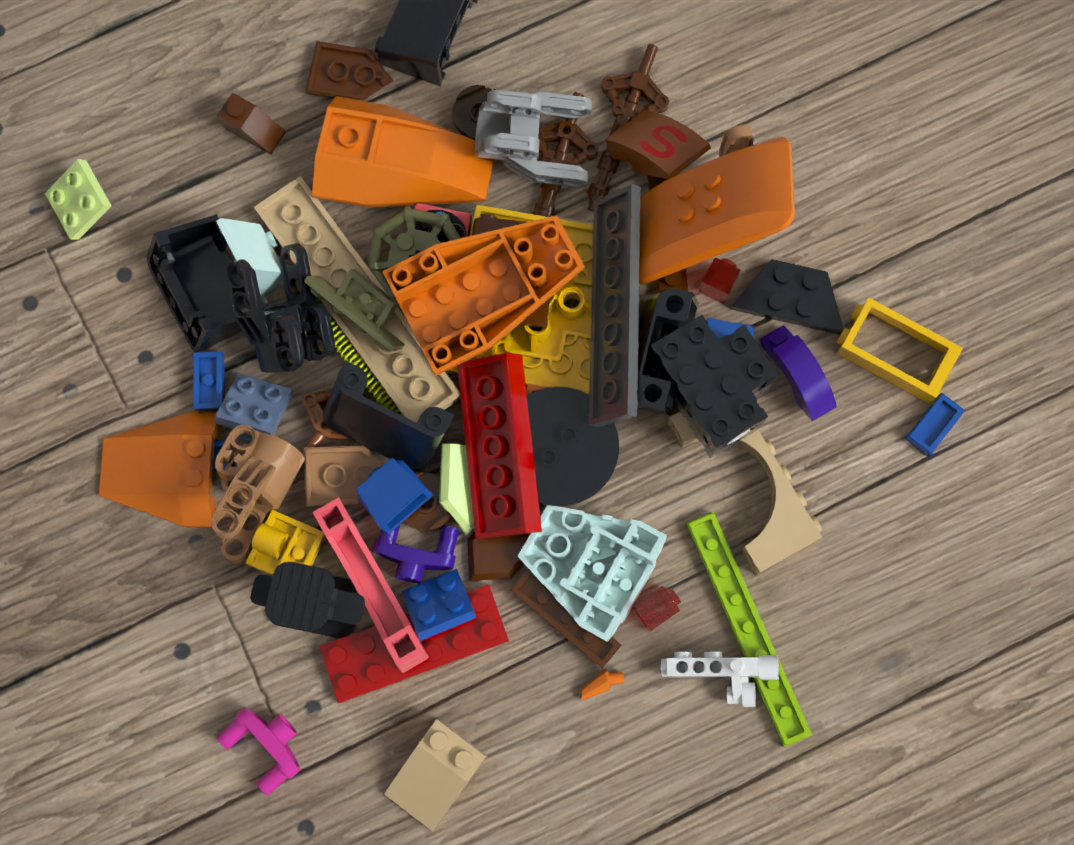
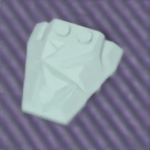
M547 505L540 517L542 532L530 534L518 557L581 628L608 642L620 623H623L654 570L656 559L663 548L667 535L638 520L631 519L628 521L616 519L610 515L603 514L599 516L585 513L582 510Z

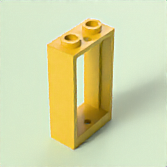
M868 298L864 305L858 303L850 316V319L854 320L850 330L844 328L836 342L841 345L836 354L930 404L937 398L963 348L871 298ZM868 313L943 353L927 384L852 344Z

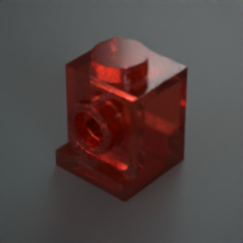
M661 586L632 608L647 630L651 632L680 611L677 605L681 601L672 588L666 591ZM656 601L663 602L665 605L664 611L657 612L654 609V603Z

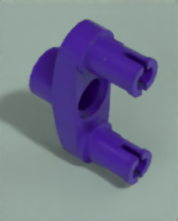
M400 525L390 534L381 529L379 539H375L373 552L398 564L395 574L397 579L411 583H421L424 570L444 571L453 569L456 556L453 554L459 530L450 526H442L437 549L433 552L398 545L396 540Z

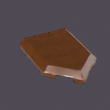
M317 41L306 94L330 98L338 96L363 101L393 80L370 49Z
M474 531L467 539L469 581L512 579L524 565L518 554L530 534L476 540Z

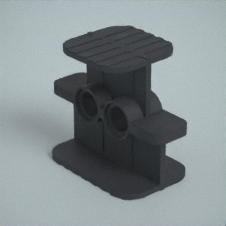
M295 562L281 563L274 570L273 576L263 574L256 576L250 596L252 603L265 606L266 615L273 624L334 638H343L354 631L355 625L362 619L365 605L364 597L358 594L351 579L333 576L331 572L324 568Z

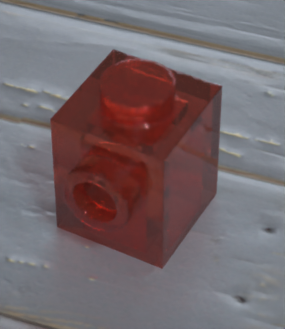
M715 257L701 283L699 292L725 304L741 269L736 268L737 265L731 260L725 258L720 260Z

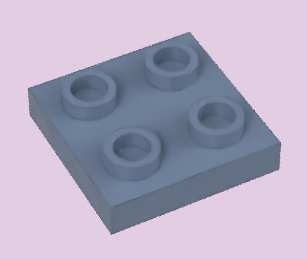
M238 373L215 416L216 424L230 427L231 431L239 425H248L259 432L274 435L293 397V389ZM241 434L237 437L240 440L252 442V436L249 434Z

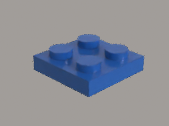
M457 568L402 591L420 641L477 618Z

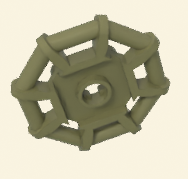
M407 206L405 210L379 227L373 228L367 267L387 294L395 301L397 299L381 271L410 258L411 255L414 256L416 252H422L439 244L438 236L443 231L449 241L460 239L459 233L450 221V216L446 213L441 215L412 209L411 206ZM415 221L432 224L435 227L431 233L416 230ZM407 223L409 230L401 233L396 239L388 235L401 225ZM383 241L391 245L387 262H379Z

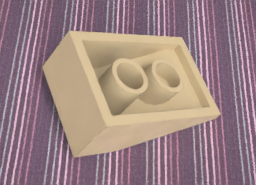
M436 719L384 795L433 832L488 755L442 720Z

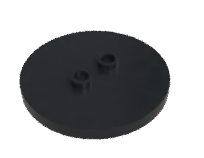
M550 387L530 394L526 399L539 503L552 506H567L589 499L606 485L617 465L619 437L615 423L599 428L589 426V394L578 389Z

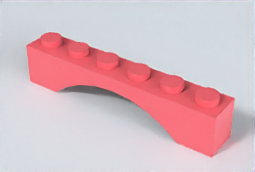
M338 497L315 510L313 514L358 594L364 597L365 607L396 666L404 673L427 660L429 656L340 498Z

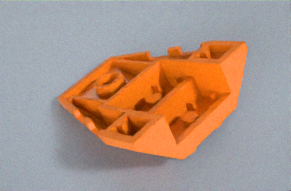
M192 411L103 438L99 496L183 527L212 528L211 519L216 511V498L211 496L214 441H220L221 425L216 424L215 421L217 412Z

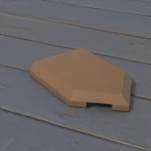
M364 446L304 448L306 507L324 506L338 497L344 505H360L359 493L356 489L368 479L369 474L375 468L382 467L384 464Z

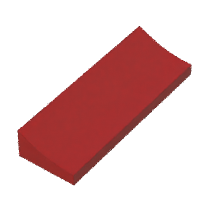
M502 353L465 361L457 365L476 540L542 532L530 419L526 399L523 356L513 353Z

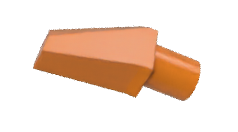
M605 668L581 688V701L610 691V685L624 684L623 672L608 673L607 668Z

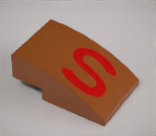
M648 110L641 112L605 139L613 159L630 162L633 171L636 173L666 179L676 176L711 149L710 144L687 126L668 116Z

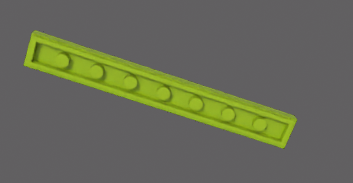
M714 512L687 522V529L743 656L777 655ZM778 658L779 680H760L759 677H753L782 746L786 747L812 736V733Z

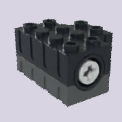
M701 315L650 345L648 362L652 368H655L659 379L672 382L670 394L673 397V401L683 417H686L689 426L698 441L702 442L709 458L714 457L762 427L768 415L757 403L755 395L768 390L776 379L777 374L745 324L737 328L729 336L727 334L718 340L715 333L708 327V322L704 316Z

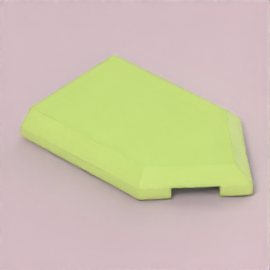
M441 444L439 504L456 520L459 528L465 535L474 529L466 445Z

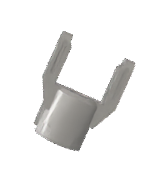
M506 90L489 91L487 101L481 103L475 133V155L477 158L502 160L506 167L530 182L571 187L588 185V171L580 166L537 161L539 156L540 114L574 119L590 115L592 100L586 97L541 91L535 94Z

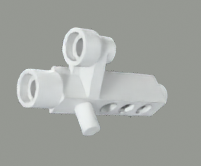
M674 652V658L661 659L662 677L669 678L731 677L732 686H727V704H742L743 707H756L755 683H749L748 677H759L760 680H779L778 655L723 658L722 652H704V658H692V652Z

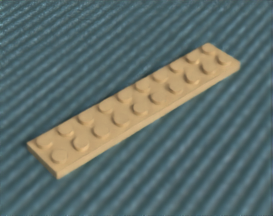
M301 176L254 206L255 211L282 248L293 243H299L305 248L311 276H321L338 290L350 269H356L387 293L320 201L312 197L311 189ZM290 250V258L292 262L296 264V256L294 252ZM319 298L404 417L417 423L425 409L439 407L445 410L461 399L459 390L445 372L435 376L408 321L398 307L384 328L401 340L405 346L402 350L388 352L378 347L375 343L376 339L371 335L357 330L350 318L336 313L332 309L330 302Z

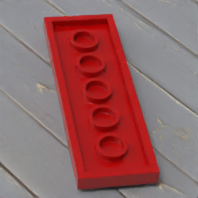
M488 584L467 592L477 618L422 640L421 643L429 658L404 673L396 666L376 626L319 646L338 704L509 642L490 585ZM406 614L410 624L412 625L416 633L410 614Z

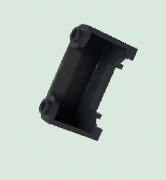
M399 0L384 36H380L375 45V52L378 53L379 63L385 67L441 87L446 75L445 72L441 71V68H443L445 61H448L450 58L449 49L467 8L471 9L473 2L477 3L478 0Z
M217 214L154 233L147 254L150 272L194 352L206 350L242 330L234 318L225 273L227 264L232 261L225 250L227 241L216 222L219 220ZM260 295L262 306H269L265 296ZM244 296V304L246 308L249 309L250 304L248 302V299Z
M345 360L324 408L323 421L329 429L389 459L403 460L413 470H421L426 467L444 437L454 414L439 407H429L422 412L416 423L364 397L363 393L367 386V375L360 367Z

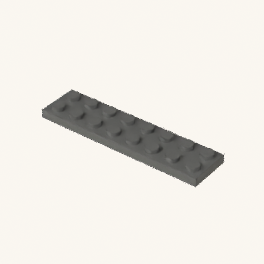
M633 184L594 201L589 426L597 428L637 417L641 187Z

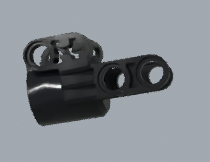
M299 243L284 246L279 256L287 302L267 307L262 306L256 272L246 260L239 259L230 262L225 269L234 318L250 343L255 345L261 372L296 371V369L302 366L303 359L321 361L323 358L331 356L335 351V341L329 312L322 303H315L316 297L310 291L311 287L304 282L307 276H311L307 252ZM290 250H292L296 256V264H294L290 258ZM238 266L241 268L243 272V280L240 279L238 275ZM296 279H298L301 283V292L298 291V289L296 288ZM244 296L248 299V302L250 304L249 309H247L244 304ZM317 339L323 343L324 352L318 348Z

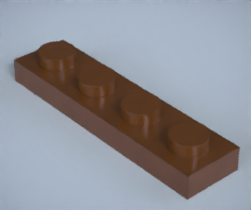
M530 569L512 587L511 592L600 668L603 669L622 646L613 637L606 642L581 628Z

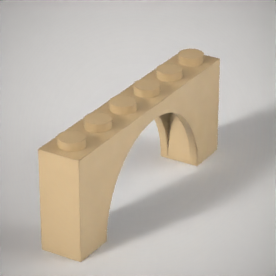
M681 412L669 417L667 423L682 448L699 442L690 428L686 417H683ZM760 429L735 443V445L754 456L761 464L771 487L772 502L768 520L760 534L741 549L756 575L822 538L820 523L815 516H809L804 507L807 505L805 498L799 490L795 491L789 482L791 480L789 471L783 464H778L774 457L776 455L774 446L769 439L764 440L759 432Z

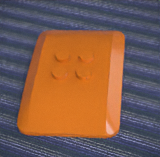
M777 137L730 152L672 177L641 195L639 284L649 283L786 229L794 220L795 215L792 146L788 139Z

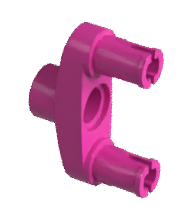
M243 707L235 715L236 719L216 739L226 750H229L247 732L252 733L273 756L276 763L256 782L260 790L268 796L287 778L292 779L300 771L299 763L287 745L297 734V731L281 714H278L267 723L255 712Z

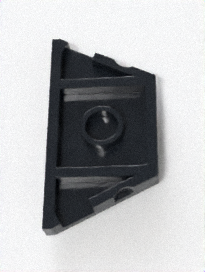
M774 259L768 262L734 302L732 310L838 335L843 331L828 272Z

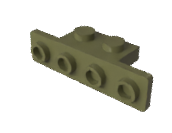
M350 269L338 290L321 276H307L304 282L311 287L310 291L315 296L326 299L332 304V309L336 313L350 318L357 330L369 334L376 339L375 343L378 347L388 352L403 349L405 344L384 328L399 303L358 270Z

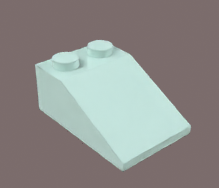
M224 218L216 221L235 259L246 260L255 270L260 295H264L284 285L279 257L274 250L278 244L271 231L265 233L262 226L256 223Z

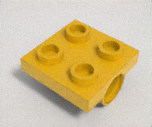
M272 510L266 523H262L255 532L252 540L253 549L246 564L273 576L276 567L284 562H295L312 566L326 536L321 530Z

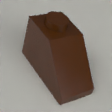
M233 92L217 114L226 130L270 155L286 133L281 126L256 105Z

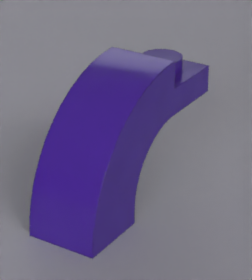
M783 325L759 339L761 347L778 365L788 380L796 403L811 421L837 407L832 389L823 370L799 335L794 336Z

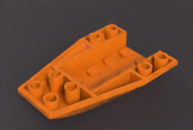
M336 96L327 107L315 155L312 197L364 207L416 205V203L427 205L486 202L494 159L477 158L475 155V140L396 107Z
M556 215L439 243L382 272L435 376L492 348L581 272L585 266Z

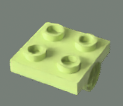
M77 159L45 193L67 235L73 240H79L112 206L87 161L83 159Z

